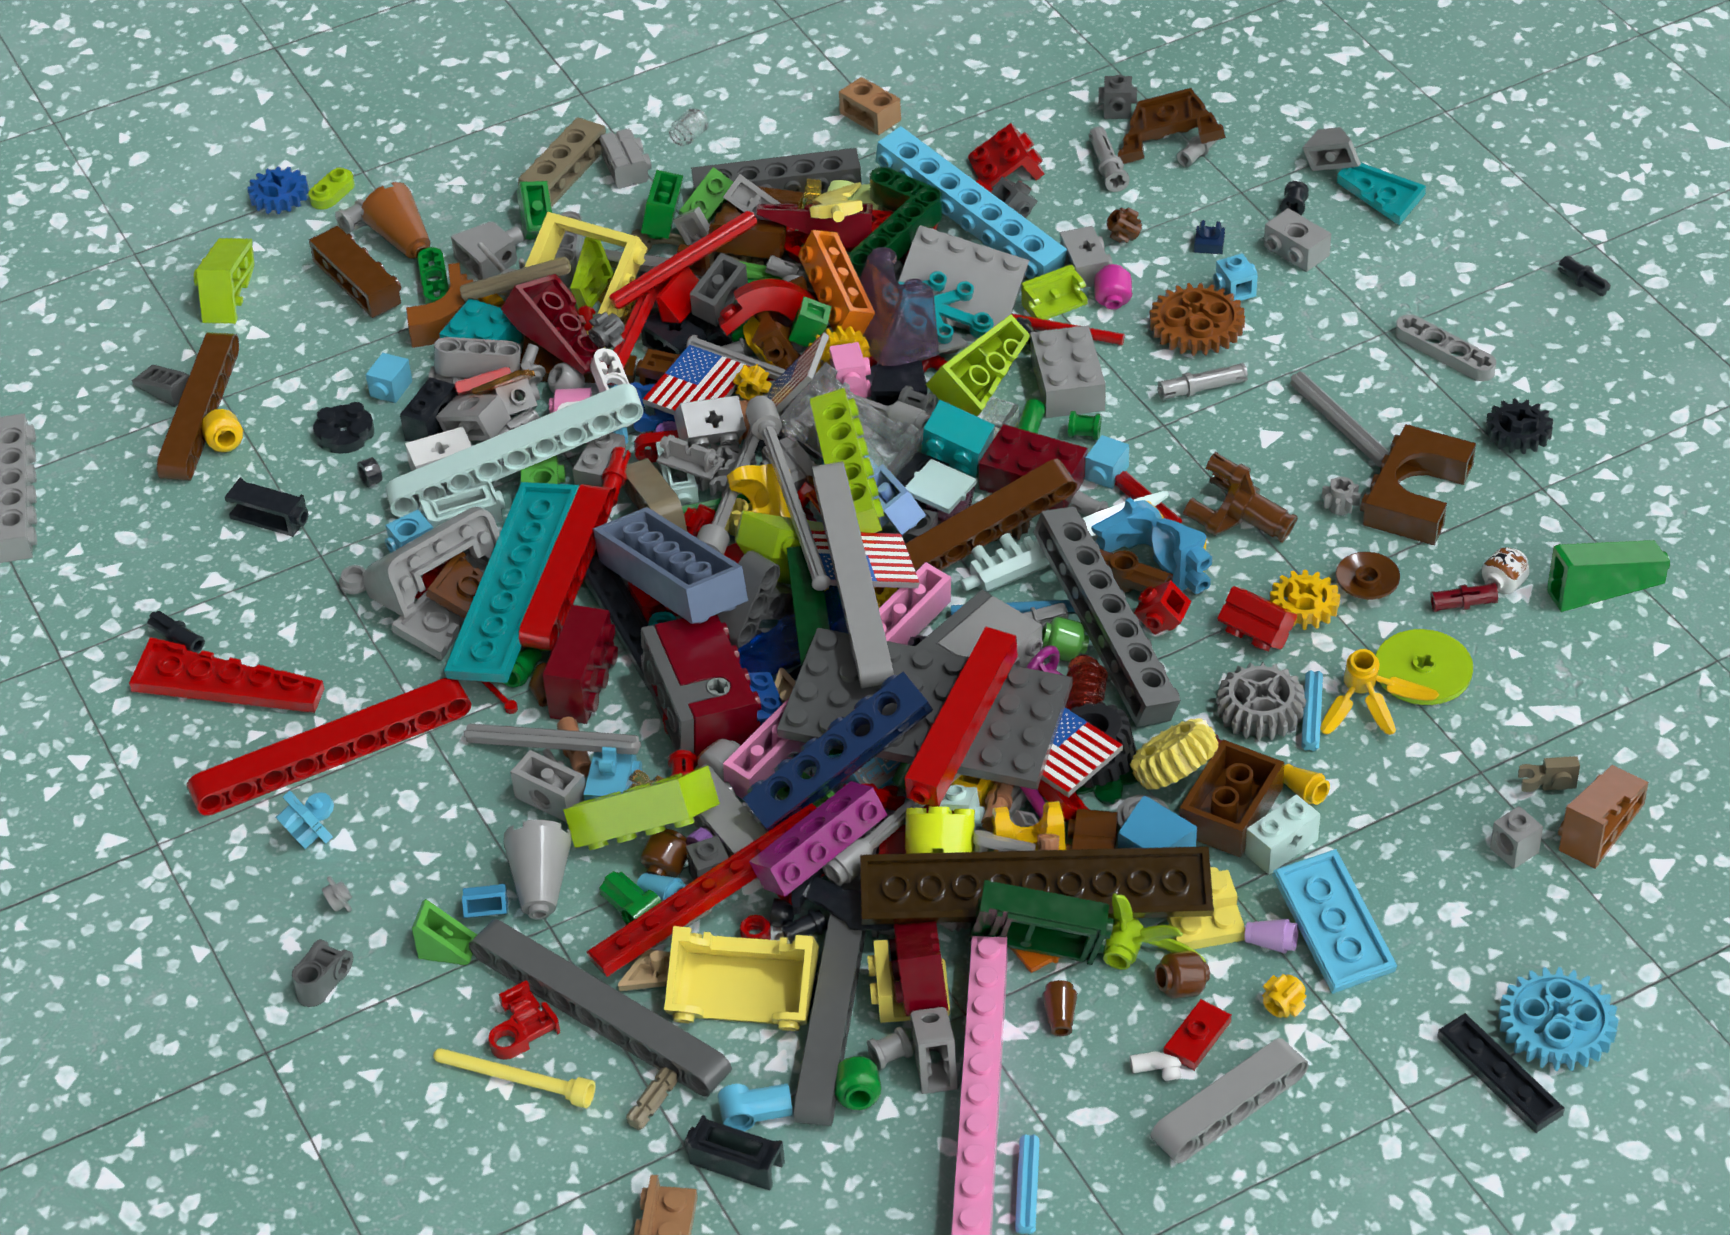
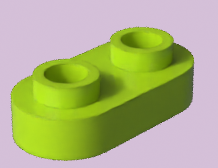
M340 167L330 171L309 190L308 195L311 206L315 209L324 210L337 204L354 188L353 173L348 169Z

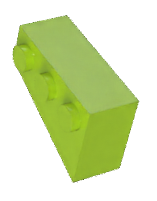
M218 238L206 257L202 259L201 264L194 270L193 279L195 286H198L202 323L236 324L238 319L236 306H242L244 300L239 295L242 288H248L255 266L252 239Z

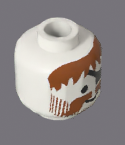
M1509 547L1497 550L1484 562L1481 569L1485 584L1495 583L1498 592L1503 594L1514 592L1528 578L1530 573L1526 556L1521 551Z

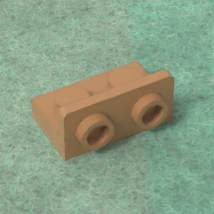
M650 1175L648 1188L643 1187L641 1191L640 1208L644 1212L643 1218L636 1220L634 1235H691L698 1199L697 1189L660 1186L659 1176Z

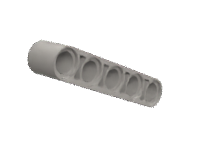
M1277 1038L1164 1116L1154 1126L1151 1132V1139L1176 1163H1183L1297 1083L1305 1075L1309 1063L1284 1039Z

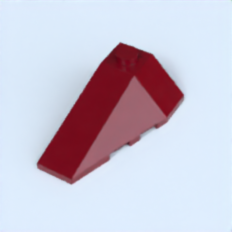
M791 203L758 204L757 206L758 216L809 235L812 230L837 232L843 246L848 247V251L855 249L872 233L873 204L862 203V211L844 216L841 222H836L833 218H812L810 207L816 206L813 203L804 205V209H798V205Z

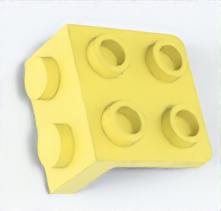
M888 940L873 941L874 955H867L869 977L876 976L877 982L870 983L871 1005H879L880 1023L911 1021V1016L906 1017L904 1002L897 1003L892 961H889ZM942 959L943 972H944V980H945V987H946V995H947V1003H948V1010H949V1011H947V1013H948V1016H949V1015H950V1002H949V993H948L946 964H945V960Z

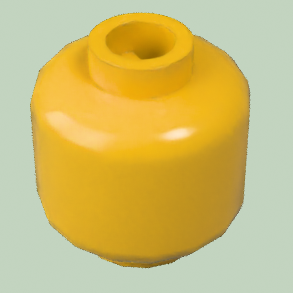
M215 409L209 412L202 421V435L208 446L214 451L230 452L241 443L243 428L236 415L231 411Z

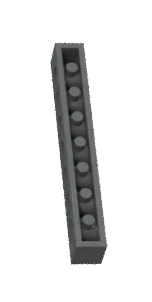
M1075 506L1042 511L1033 533L1136 727L1171 721L1181 701L1179 693L1171 684L1164 665L1160 663L1152 649L1151 641L1146 638L1139 625L1138 617L1132 612L1123 590L1119 588L1113 577L1111 568L1103 559L1098 544L1094 542L1087 529L1085 520L1081 518Z

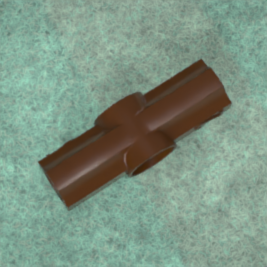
M1100 549L1103 559L1111 568L1115 581L1124 593L1133 590L1143 592L1150 586L1154 588L1170 580L1173 582V574L1139 563L1138 557L1131 551L1123 550L1113 554Z

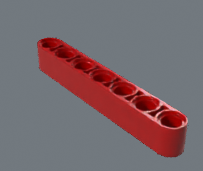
M586 484L579 486L522 620L519 630L521 646L553 651L597 548L593 528L606 524L611 514L614 503V491L612 488Z

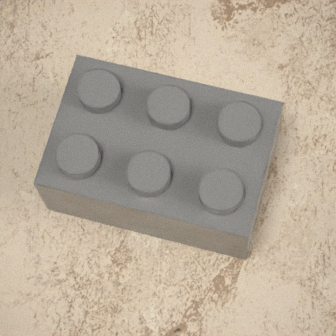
M1089 325L1031 332V363L1042 403L1046 407V418L1068 416L1071 411H1076L1077 414L1105 411L1106 384Z

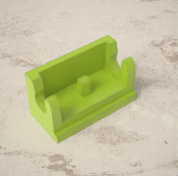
M1071 264L1021 283V305L1031 317L1047 320L1086 305L1088 298L1080 289L1086 287V284Z

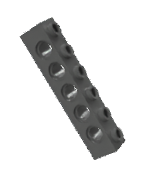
M856 148L691 167L693 191L696 190L713 167L733 182L741 174L756 186L804 192V197L826 193L830 183L835 180H845L854 184L861 182L862 185L861 167Z

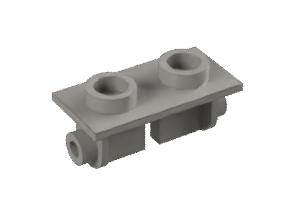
M673 435L662 437L660 447L664 448V451L656 460L657 463L707 480H711L725 462V459L720 458L714 449H708L696 444L688 447L687 441L675 438Z

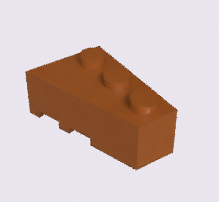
M1611 765L1606 771L1599 774L1594 782L1566 806L1565 817L1558 830V835L1561 836L1559 851L1596 869L1645 804L1649 782L1614 765Z

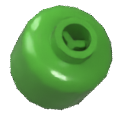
M1055 617L1050 623L1046 622L1043 627L1042 648L1053 645L1059 650V660L1073 662L1080 653H1086L1089 636L1084 634L1085 629L1081 622Z

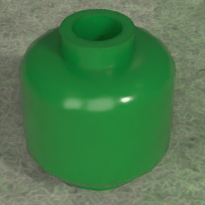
M853 1056L841 1061L838 1064L834 1090L837 1101L843 1107L850 1110H863L874 1105L880 1098L882 1089L876 1064L872 1060L861 1056Z

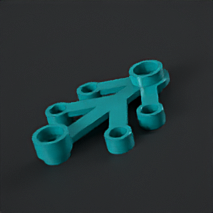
M936 271L931 273L929 280L912 285L905 282H893L886 288L885 298L892 308L902 311L908 322V330L911 333L920 334L924 332L926 326L925 317L921 314H916L913 306L923 309L935 331V339L941 344L950 343L954 333L952 326L945 324L941 316L968 325L970 334L977 339L993 328V319L985 312L973 315L948 306V304L972 299L974 286L970 282L962 281L958 283L955 290L929 298L920 296V294L932 290L939 292L945 289L947 277L944 273ZM934 280H939L941 283H936ZM918 322L921 325H914L913 323ZM941 332H945V333H947L948 335H942V334H940V333H941Z

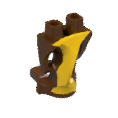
M803 276L788 281L802 287L818 301L816 293L807 289V283ZM762 311L753 315L743 326L748 346L762 362L787 370L801 355L788 340L792 321L786 315L777 311Z

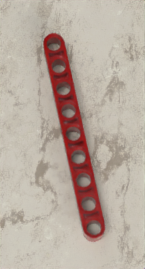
M447 677L201 771L188 780L187 789L198 812L202 815H213L460 719L470 711L472 703L459 680L447 679Z

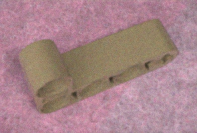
M646 458L628 464L625 472L627 475L626 483L622 487L638 510L648 507L687 532L683 509L677 494L650 460Z

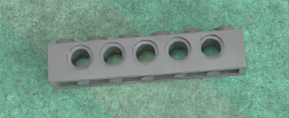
M25 413L0 417V563L33 558V545H37L35 527H32V524H37L36 510L32 506V503H37L36 490L34 485H32V483L37 482L35 467L32 465L33 462H36V452L34 445H31V443L36 442V434L33 424L28 425Z

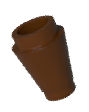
M1064 980L1048 983L1042 994L1051 1033L1055 1036L1070 1035L1074 1021L1078 993L1074 990V985L1071 982Z

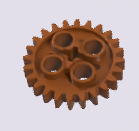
M1187 283V289H1182L1177 285L1176 292L1167 289L1165 296L1158 295L1157 302L1152 303L1149 321L1150 330L1154 331V338H1160L1161 345L1169 343V350L1179 347L1180 354L1185 353L1186 350H1191L1192 356H1195L1197 351H1202L1206 356L1210 349L1215 353H1219V346L1229 349L1230 342L1237 343L1238 336L1243 335V328H1245V309L1240 307V300H1234L1233 293L1225 295L1224 288L1214 291V285H1210L1206 289L1203 288L1202 283H1199L1197 288H1193L1190 283Z

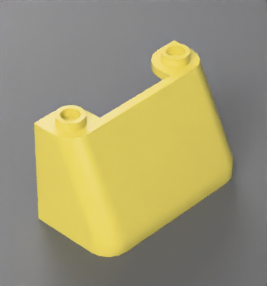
M673 926L664 1007L666 1013L673 1015V1021L694 1023V1019L699 1018L778 1024V1029L784 1031H799L801 1025H807L819 946L813 936L796 935L795 941L790 944L788 938L780 937L779 941L713 936L711 932H704L702 935L691 933V927Z

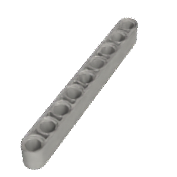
M844 462L813 466L812 475L860 686L861 689L879 686L887 678L894 675Z

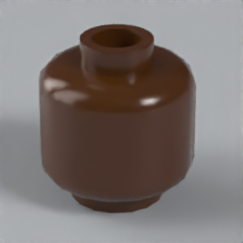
M668 828L662 832L650 835L640 857L642 865L647 869L646 873L675 878L680 876L687 862L686 846L688 845L685 836Z
M1194 951L1166 954L1155 968L1157 987L1171 999L1200 995L1210 979L1208 964Z

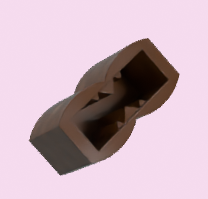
M1077 809L1076 819H1069L1068 839H1073V844H1066V850L1115 849L1118 812Z

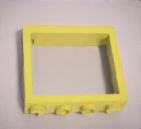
M547 212L525 267L554 260L565 231L625 247L598 314L607 312L608 315L613 313L620 318L625 311V307L621 309L614 308L609 296L636 279L640 265H643L645 262L646 245L637 236Z

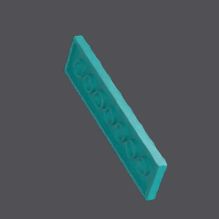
M521 482L445 666L444 672L447 679L508 682L521 649L519 630L579 485Z

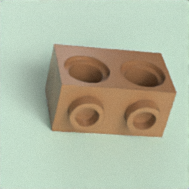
M863 77L858 78L839 91L840 114L878 136L901 121L900 98Z

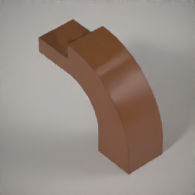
M459 263L448 264L450 288L441 299L430 304L406 307L412 348L433 345L440 339L439 333L467 302L462 299L460 287L473 282V279L468 280L467 273L461 274Z

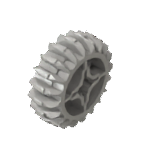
M1249 662L1246 669L1237 666L1235 673L1228 672L1225 680H1221L1216 696V704H1218L1217 712L1219 718H1223L1225 727H1232L1233 734L1243 732L1245 740L1249 736H1256L1258 741L1262 737L1267 736L1273 741L1275 734L1285 737L1288 730H1295L1297 723H1300L1303 718L1306 699L1303 685L1299 684L1297 676H1290L1288 669L1280 671L1277 664L1272 667H1266L1264 662L1260 666H1254Z

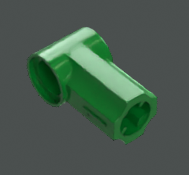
M611 872L605 877L602 885L599 887L600 895L620 912L626 925L662 902L652 890L644 892L623 872Z

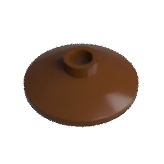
M1357 552L1341 560L1336 569V580L1341 589L1349 595L1360 599L1373 600L1386 597L1396 590L1400 582V571L1395 562L1385 555L1375 552Z

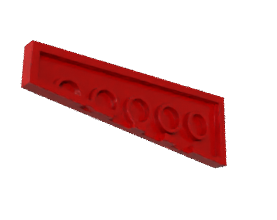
M152 637L149 638L129 682L131 692L312 713L316 712L325 690L323 680L283 670L278 671L260 664L251 667L242 664L240 659L230 657L229 660L214 657L212 652L202 650L200 653L187 650L185 645Z

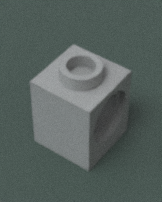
M1518 806L1494 821L1490 849L1515 869L1539 853L1543 826Z

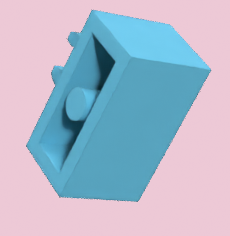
M602 747V753L594 752L584 791V800L617 791L623 793L624 790L635 787V781H640L642 762L637 761L636 755L617 754L616 748Z

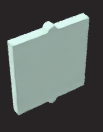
M930 459L919 472L914 473V478L905 488L913 498L949 514L960 501L966 500L967 493L976 485L977 479Z

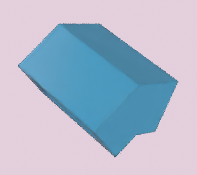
M506 884L463 888L462 904L464 918L509 914Z

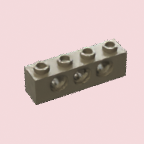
M577 117L550 144L541 156L536 158L534 163L520 175L518 186L519 182L547 181L552 208L601 155L600 137L606 134L605 126Z

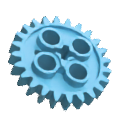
M1543 967L1542 976H1538L1531 970L1529 971L1528 980L1518 976L1516 986L1509 984L1507 994L1502 995L1498 1019L1501 1020L1500 1031L1506 1032V1043L1515 1042V1054L1526 1051L1527 1062L1532 1061L1535 1057L1539 1058L1540 1068H1543L1547 1062H1553L1555 1071H1558L1561 1063H1566L1569 1070L1574 1071L1575 1062L1577 1061L1587 1068L1590 1058L1599 1062L1602 1052L1608 1053L1611 1043L1615 1042L1619 1018L1615 1017L1617 1007L1610 1005L1611 995H1601V984L1589 986L1590 976L1584 977L1581 981L1576 979V970H1573L1569 976H1564L1561 967H1558L1556 975H1551L1546 967Z

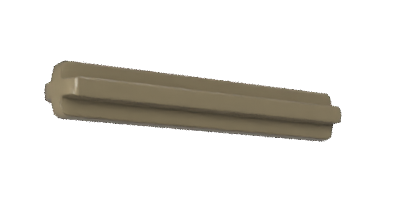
M561 257L467 283L460 287L461 296L464 301H467L469 298L475 300L511 290L515 285L557 274V276L569 274L571 272V264L567 257Z

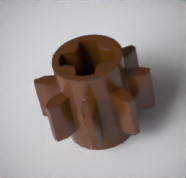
M1121 207L1120 210H1114L1107 220V228L1112 232L1110 238L1119 243L1122 241L1128 243L1129 240H1135L1142 230L1141 220L1137 219L1139 213L1130 207L1127 209Z

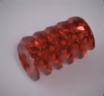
M1080 655L1071 659L1066 676L1072 677V688L1065 708L1071 711V708L1081 707L1087 703H1092V705L1104 703L1106 681L1108 680L1106 669L1091 656Z

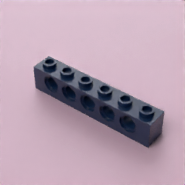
M904 671L898 676L895 674L887 678L882 683L881 689L872 696L863 697L854 706L855 710L845 718L839 717L828 726L826 733L818 739L812 738L802 746L801 752L791 760L786 759L774 769V774L765 781H757L748 789V794L743 797V800L768 831L809 804H816L933 711L929 702ZM890 703L897 704V709L892 715H882L883 708ZM864 724L871 725L867 735L863 737L855 735L859 726ZM834 746H844V750L839 757H829V752ZM811 766L817 767V772L812 778H802L806 768ZM781 788H790V793L786 799L776 800V794Z

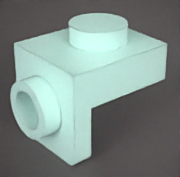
M950 786L939 807H949V810L975 809L974 832L979 830L984 824L981 821L984 817L985 809L979 804L977 787Z

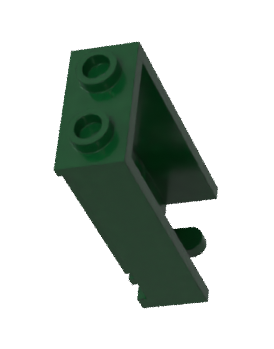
M984 880L982 896L977 901L975 920L971 922L969 942H972V936L1007 937L1008 948L1081 962L1087 959V964L1092 965L1097 953L1103 954L1106 939L1111 937L1113 918L1108 917L1109 904Z

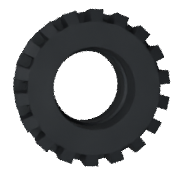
M1087 703L1081 707L1071 708V712L1123 745V750L1083 785L1086 788H1093L1095 785L1103 786L1107 785V782H1114L1120 779V775L1127 774L1130 771L1129 767L1133 755L1136 754V746L1129 719L1126 717L1125 712L1122 709L1118 710L1117 706L1112 704L1106 706L1105 703L1093 705L1092 703Z

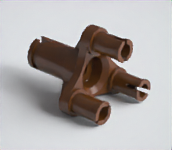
M1214 452L1205 468L1213 472L1212 475H1214V477H1210L1209 483L1220 487L1228 493L1220 509L1216 511L1198 502L1195 498H1191L1183 511V515L1205 526V530L1214 536L1245 521L1271 537H1278V541L1283 543L1292 532L1298 519L1297 515H1290L1288 510L1260 495V489L1254 486V482L1251 480V469L1242 463L1237 465L1221 456L1218 452Z

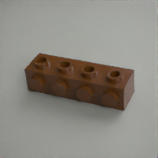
M337 225L309 239L313 262L372 318L401 304L399 293L401 291V284L397 277L391 276L381 262H376L366 248H361L351 234H346Z

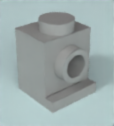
M528 378L496 387L491 392V395L499 394L510 417L522 414L530 407L534 410L538 406L536 401L540 400L536 384H530ZM514 392H521L524 398L523 401H517L514 398Z

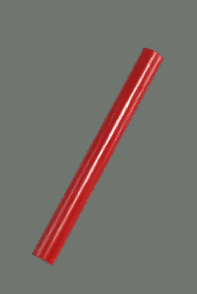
M1011 313L1015 319L1018 317L1029 319L1031 326L1035 330L1044 331L1079 326ZM1090 328L1092 338L1095 341L1117 345L1124 344L1125 334Z

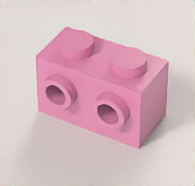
M859 342L830 346L832 387L838 389L845 388L846 392L866 399L871 397L870 380H866V375H871L870 362L868 357L863 358Z

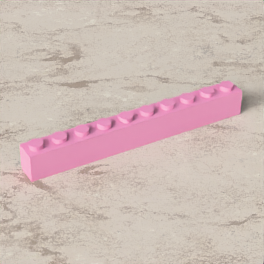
M925 562L916 571L920 582L919 587L899 588L879 608L886 641L908 645L910 637L917 636L951 602V576ZM789 698L723 763L724 782H729L735 794L742 799L748 794V789L759 780L765 781L775 773L774 769L778 764L786 759H793L801 752V748L805 744L804 742L778 737L777 728Z
M972 936L952 1235H992L1008 966L1007 937Z

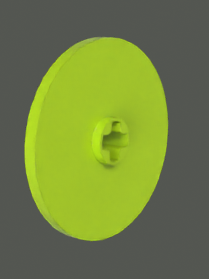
M1412 629L1399 632L1385 640L1376 652L1380 665L1378 676L1387 679L1397 677L1431 688L1439 693L1436 699L1429 701L1405 698L1390 693L1405 702L1418 705L1442 704L1460 696L1468 688L1472 680L1473 661L1470 653L1459 641L1442 632L1428 629ZM1380 683L1381 686L1387 691V685Z

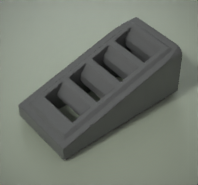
M152 364L134 378L132 383L134 386L175 407L179 404L189 374Z

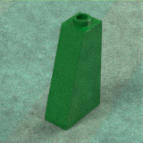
M1655 540L1553 546L1547 592L1560 612L1568 611L1665 584L1667 572L1670 568V559L1668 554L1661 550Z

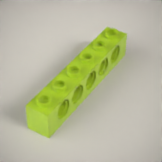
M845 388L810 398L824 464L844 462L860 532L875 533L882 531L879 518L884 516V511L880 499H874V497L879 496V491L874 477L869 479V476L874 475V471L869 457L864 458V456L869 455V451L864 437L859 438V436L864 435V431L859 417L854 418L859 415L855 399H848Z

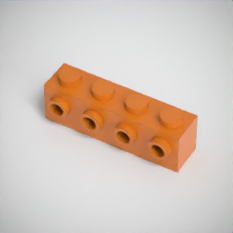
M812 230L804 246L801 247L798 256L818 297V301L832 306L828 322L833 332H836L838 326H841L843 331L851 326L854 332L860 330L863 335L875 315V311L837 232Z

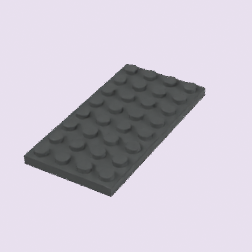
M817 628L778 725V737L804 743L812 738L818 739L828 731V726L839 717L845 718L855 710L854 706L859 700L865 696H872L881 689V685L861 689L848 633ZM887 641L894 675L898 676L904 671L929 702L933 711L875 757L912 764L969 657ZM1012 666L957 774L1037 790L1072 688V677ZM890 703L883 708L882 715H892L897 709V704ZM864 724L859 726L855 735L858 737L867 735L871 725ZM842 745L833 747L834 749L844 750Z

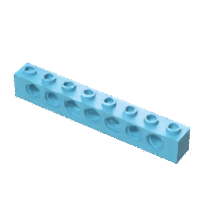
M902 126L878 141L875 162L880 167L893 169L939 189L941 192L942 213L959 224L965 231L979 239L985 246L1029 260L1026 277L1033 279L1064 267L1067 254L1065 247Z

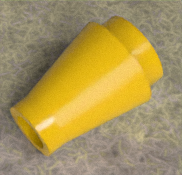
M1291 764L1284 766L1283 783L1308 804L1318 805L1325 800L1330 790V783L1323 774L1294 767Z

